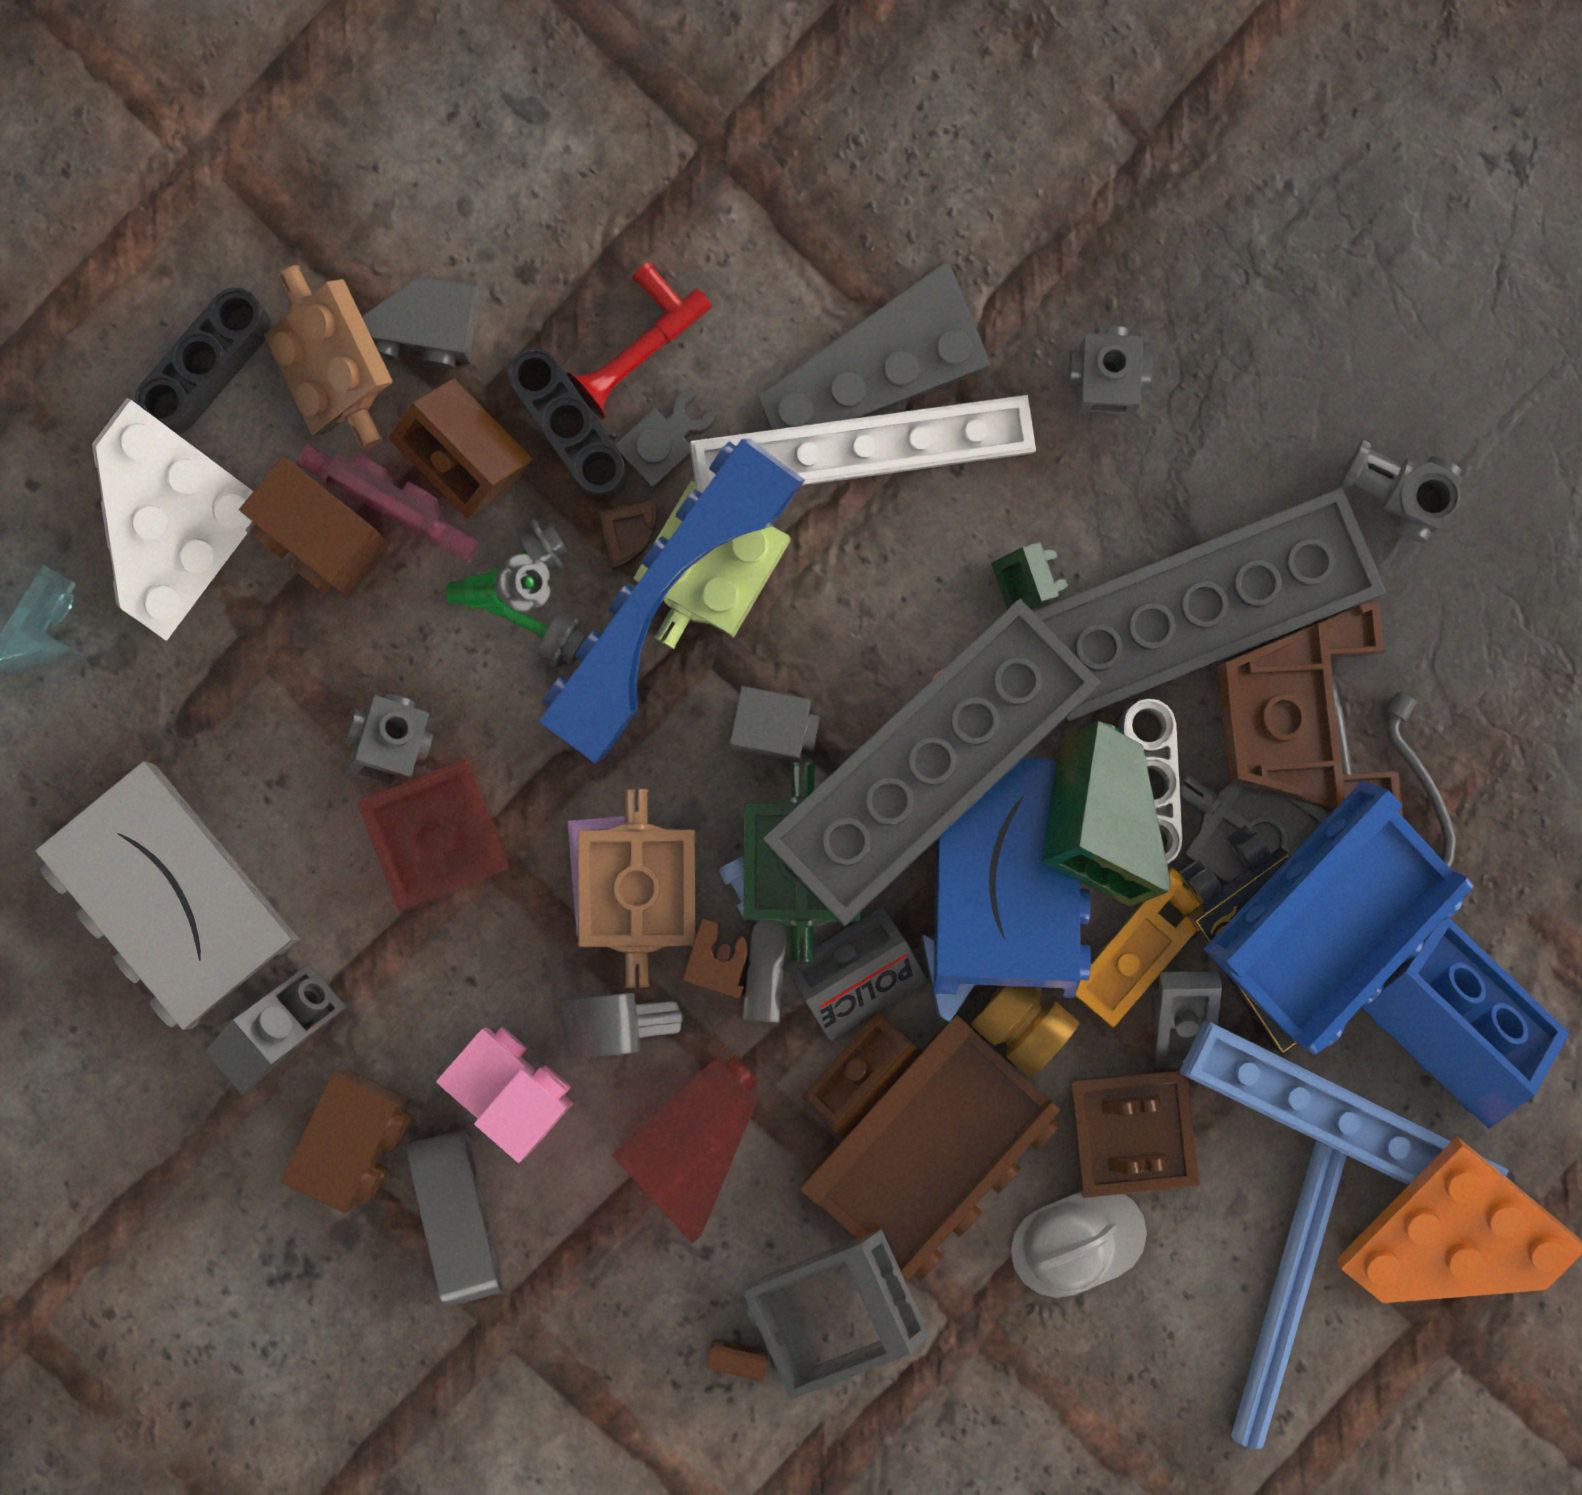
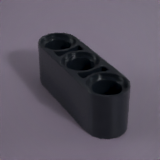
M232 287L220 292L143 380L135 393L134 402L155 417L154 406L157 400L164 394H177L179 401L176 411L169 417L156 419L177 435L186 432L266 340L264 334L270 330L271 325L268 312L251 292L243 288ZM241 307L253 309V319L249 326L239 331L229 330L228 318L233 311ZM204 350L215 351L216 361L213 368L201 375L193 374L191 362L194 356Z
M528 348L519 352L512 359L508 368L509 381L518 400L579 489L588 498L595 501H609L616 498L624 490L627 483V470L620 452L557 360L548 351L540 348ZM533 367H544L551 372L549 384L539 391H530L522 386L524 373ZM565 413H575L584 419L582 430L571 438H562L553 432L556 419ZM598 459H606L616 466L614 478L604 485H594L585 479L587 467Z

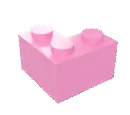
M487 1027L480 1030L436 1083L477 1118V1121L474 1123L475 1126L516 1162L520 1163L535 1149L573 1105L574 1102L565 1095L571 1087L548 1066L544 1065L543 1068L540 1067L536 1070L521 1057L527 1051V1048L505 1028L501 1027L494 1033Z

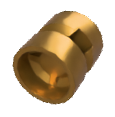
M999 986L978 1010L969 1024L993 1045L1005 1042L1008 1045L1006 1057L1027 1076L1032 1078L1063 1047L1080 1022L1056 1001L1042 1003L1040 1001L1042 991L1040 987Z

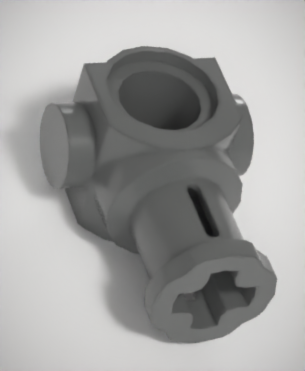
M1362 439L1351 456L1339 485L1346 488L1354 485L1383 499L1382 509L1390 512L1394 521L1398 523L1395 529L1409 539L1420 543H1427L1431 533L1437 530L1440 523L1450 517L1458 508L1461 498L1459 484L1463 477L1460 476L1462 470L1457 465L1443 458L1431 456L1425 464H1420L1407 458L1400 464L1372 450L1371 442ZM1419 487H1429L1437 492L1441 503L1438 513L1426 512L1419 506L1416 497Z

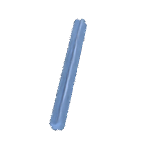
M1315 1141L1231 1434L1232 1439L1237 1444L1252 1449H1261L1265 1443L1347 1155L1319 1141Z

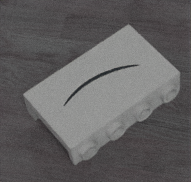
M145 761L140 763L35 850L46 863L40 868L45 879L60 894L63 895L66 891H69L82 907L76 912L79 920L96 938L100 939L103 935L106 936L118 951L113 956L116 965L133 983H137L140 979L155 996L150 1001L151 1007L171 1028L178 1024L182 1030L193 1029L202 1021L201 1017L277 954H284L300 941V938L155 764Z

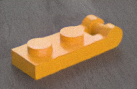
M1173 867L1169 870L1171 881L1169 892L1142 902L1091 961L1089 980H1080L1075 996L1113 1028L1196 932L1187 914L1200 904L1191 890L1183 884L1184 880ZM1167 902L1171 903L1183 914L1180 921L1174 927L1158 914Z

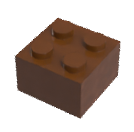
M285 456L280 458L239 508V511L252 521L245 531L281 560L285 558L289 551L294 554L297 559L290 567L326 596L335 587L347 597L390 545L375 528Z
M350 1069L333 1073L280 1183L343 1213L350 1211L360 1204L366 1205L369 1199L374 1200L389 1169L380 1165L387 1150L391 1151L394 1146H400L412 1123L414 1115L405 1112L412 1098Z

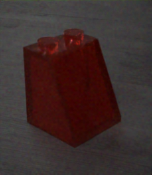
M719 1053L612 1154V1157L692 1244L703 1233L758 1100L757 1093L752 1089L758 1083V1079L736 1055L727 1062Z

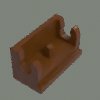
M702 918L683 981L740 998L744 985H740L739 982L748 956L747 940L743 937L738 939L735 944V954L729 961L727 960L731 949L727 944H722L719 947L716 956L714 947L719 941L720 924Z

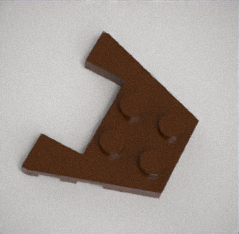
M1379 601L1367 602L1217 666L1229 781L1334 811L1363 780L1388 789L1402 804L1398 771L1343 774L1330 658L1369 656L1385 652ZM1401 808L1398 812L1403 817V811Z

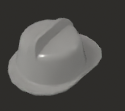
M1081 1191L1041 1207L1023 1219L1014 1232L1011 1247L1014 1269L1025 1285L1041 1295L1060 1298L1076 1295L1119 1277L1135 1265L1144 1251L1147 1236L1144 1215L1134 1200L1125 1194L1083 1198Z

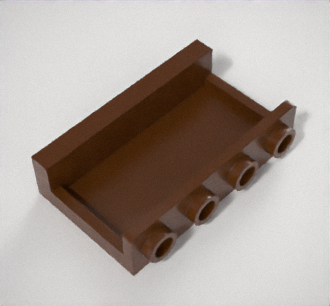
M956 1014L950 1022L946 1021L921 1049L922 1052L800 1184V1190L815 1204L822 1206L854 1237L859 1238L882 1229L905 1282L913 1275L921 1281L929 1274L943 1256L937 1249L951 1232H954L958 1237L962 1236L982 1213L976 1206L982 1197L991 1188L997 1194L1000 1193L1021 1169L1015 1163L1016 1159L1029 1145L1035 1150L1041 1148L1060 1125L1053 1118L1061 1109L1041 1093Z

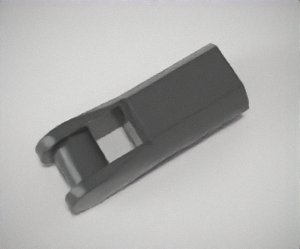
M756 920L750 928L747 956L749 964L746 965L741 1019L779 1023L784 971L781 967L784 964L786 929L784 925L778 922Z

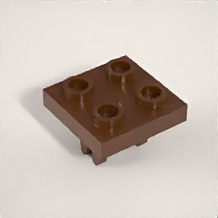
M1181 1069L1069 1080L1081 1196L1083 1198L1199 1186L1188 1077L1179 1073Z

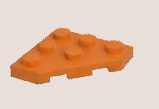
M1457 1136L1337 1258V1262L1341 1270L1382 1303L1547 1290L1582 1255V1241Z

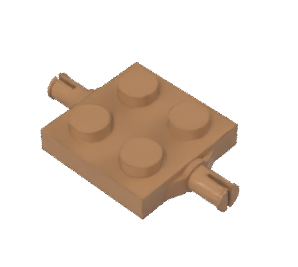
M299 265L282 270L281 273L277 274V278L280 280L291 302V306L286 316L265 333L264 337L311 435L328 433L341 422L348 421L361 451L378 445L383 439L380 437L368 410L376 395L393 381L344 279L326 282L312 294Z
M635 789L623 790L625 824L609 830H578V947H609L625 953L624 988H635L636 964H638L639 987H650L648 952H654L666 946H694L695 830H665L648 824V789H638V812H635Z

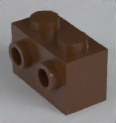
M454 378L414 401L389 436V439L467 520L508 494L533 460Z

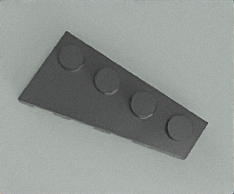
M949 260L760 394L759 402L770 429L775 430L869 417L990 369L991 363Z

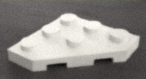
M126 398L92 443L95 467L98 469L101 489V507L107 547L110 549L114 575L116 604L122 610L167 641L246 536L247 532L245 529L252 521L241 513L239 508L253 491L135 402Z

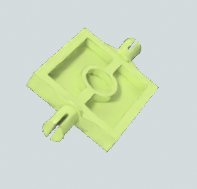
M690 481L656 541L661 536L669 540L682 523L675 515L689 494L696 489L695 482ZM772 526L744 534L712 550L691 566L669 590L664 601L671 609L653 637L674 649L689 621L692 620L693 622L710 624L734 638L790 543L789 535ZM642 564L633 578L636 583H639L648 570Z

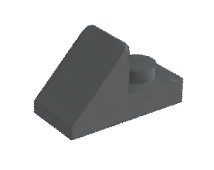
M1219 971L1160 972V979H1155L1152 982L1154 1069L1181 1068L1203 1021L1205 1020L1215 1025L1218 1024L1222 992Z

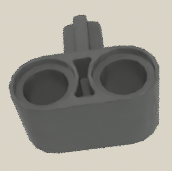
M635 993L560 1000L566 1058L599 1057L640 1052V1038L674 1035L680 1031L681 1022L683 1021V1014L677 1002L666 1000L636 1004Z

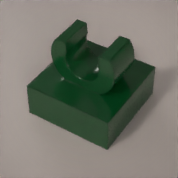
M1039 542L1021 547L991 563L1007 610L1019 599L1032 610L1059 597L1058 592L1068 586L1066 579L1054 581L1047 562L1058 558L1055 550L1048 549L1043 551Z

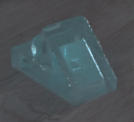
M42 565L0 633L1 673L8 675L79 658L84 655L47 632L52 623L55 625L59 624L71 609L74 595L70 593L76 585L75 582L57 571Z

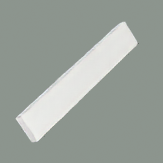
M1028 395L690 441L689 443L695 486L701 493L705 491L716 475L709 470L715 457L729 441L737 446L741 439H751L804 478L805 481L802 486L1026 455L1036 452Z

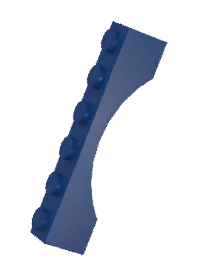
M741 439L737 446L729 441L721 449L709 467V470L716 474L703 493L694 489L685 499L675 515L682 522L669 540L661 536L653 544L641 563L648 568L647 572L636 587L627 583L621 589L608 611L615 615L603 633L594 629L575 654V657L581 661L579 667L569 680L563 675L559 677L542 701L548 707V710L539 722L594 763L607 756L638 713L637 679L641 650L651 621L669 590L691 566L715 548L744 534L772 527L805 481L804 478L751 439Z

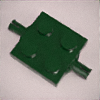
M801 762L791 763V798L788 797L775 803H744L743 920L775 921L782 925L790 926L789 961L800 962L801 938L804 940L803 962H814L813 927L830 921H838L763 841V838L815 790L816 763L805 762L804 786L801 785ZM860 913L851 921H860Z

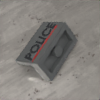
M883 906L813 948L814 962H803L802 954L800 955V962H789L784 965L830 1042L873 1017L878 1011L881 1012L929 983L905 939Z

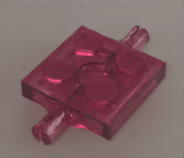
M310 444L303 449L298 458L297 465L299 467H303L325 480L326 485L330 487L338 486L346 494L431 541V545L442 547L464 559L465 562H469L474 555L479 541L450 526V522L441 514L444 507L437 503L438 499L410 482L406 483L403 490L393 485L395 479L386 474L387 470L371 459L359 453L356 454L353 461L336 453L333 459L313 448Z

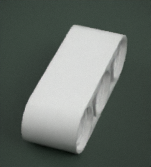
M1145 699L1138 701L1124 711L1119 719L1118 729L1120 733L1143 745L1147 768L1158 772L1163 779V792L1159 798L1154 800L1159 827L1167 840L1164 852L1168 864L1177 857L1182 845L1176 721L1174 713L1168 705L1160 700ZM1142 711L1150 712L1157 717L1161 730L1156 741L1145 742L1135 735L1132 723L1136 713Z

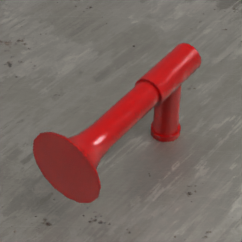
M651 262L641 266L634 273L632 279L643 287L665 314L653 323V327L597 371L586 375H575L569 371L566 373L588 407L602 419L606 418L604 412L605 401L612 389L663 345L673 341L712 308L708 298L697 288L684 299H681L654 269L655 266Z

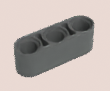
M463 1128L407 1142L410 1171L436 1284L444 1307L502 1294L503 1286L499 1263L474 1155L466 1130Z

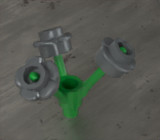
M532 520L530 522L532 527L519 534L525 551L509 557L504 564L487 571L485 574L469 575L465 581L449 582L446 587V597L451 605L466 604L470 609L486 608L487 612L506 618L543 638L538 655L551 661V667L557 669L564 662L572 666L577 661L575 654L588 637V635L580 632L582 620L577 617L572 621L559 614L548 627L522 613L528 612L531 607L539 608L546 603L551 592L550 586L547 585L550 579L549 570L555 566L560 570L563 569L565 564L562 560V555L569 551L565 540L552 522L542 526L540 522Z

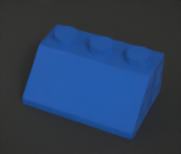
M1450 918L1441 921L1424 939L1421 951L1413 959L1402 963L1384 982V988L1380 995L1371 1003L1362 1006L1382 1030L1388 1032L1402 1045L1425 1071L1431 1073L1457 1098L1465 1110L1472 1113L1488 1129L1535 1096L1570 1034Z

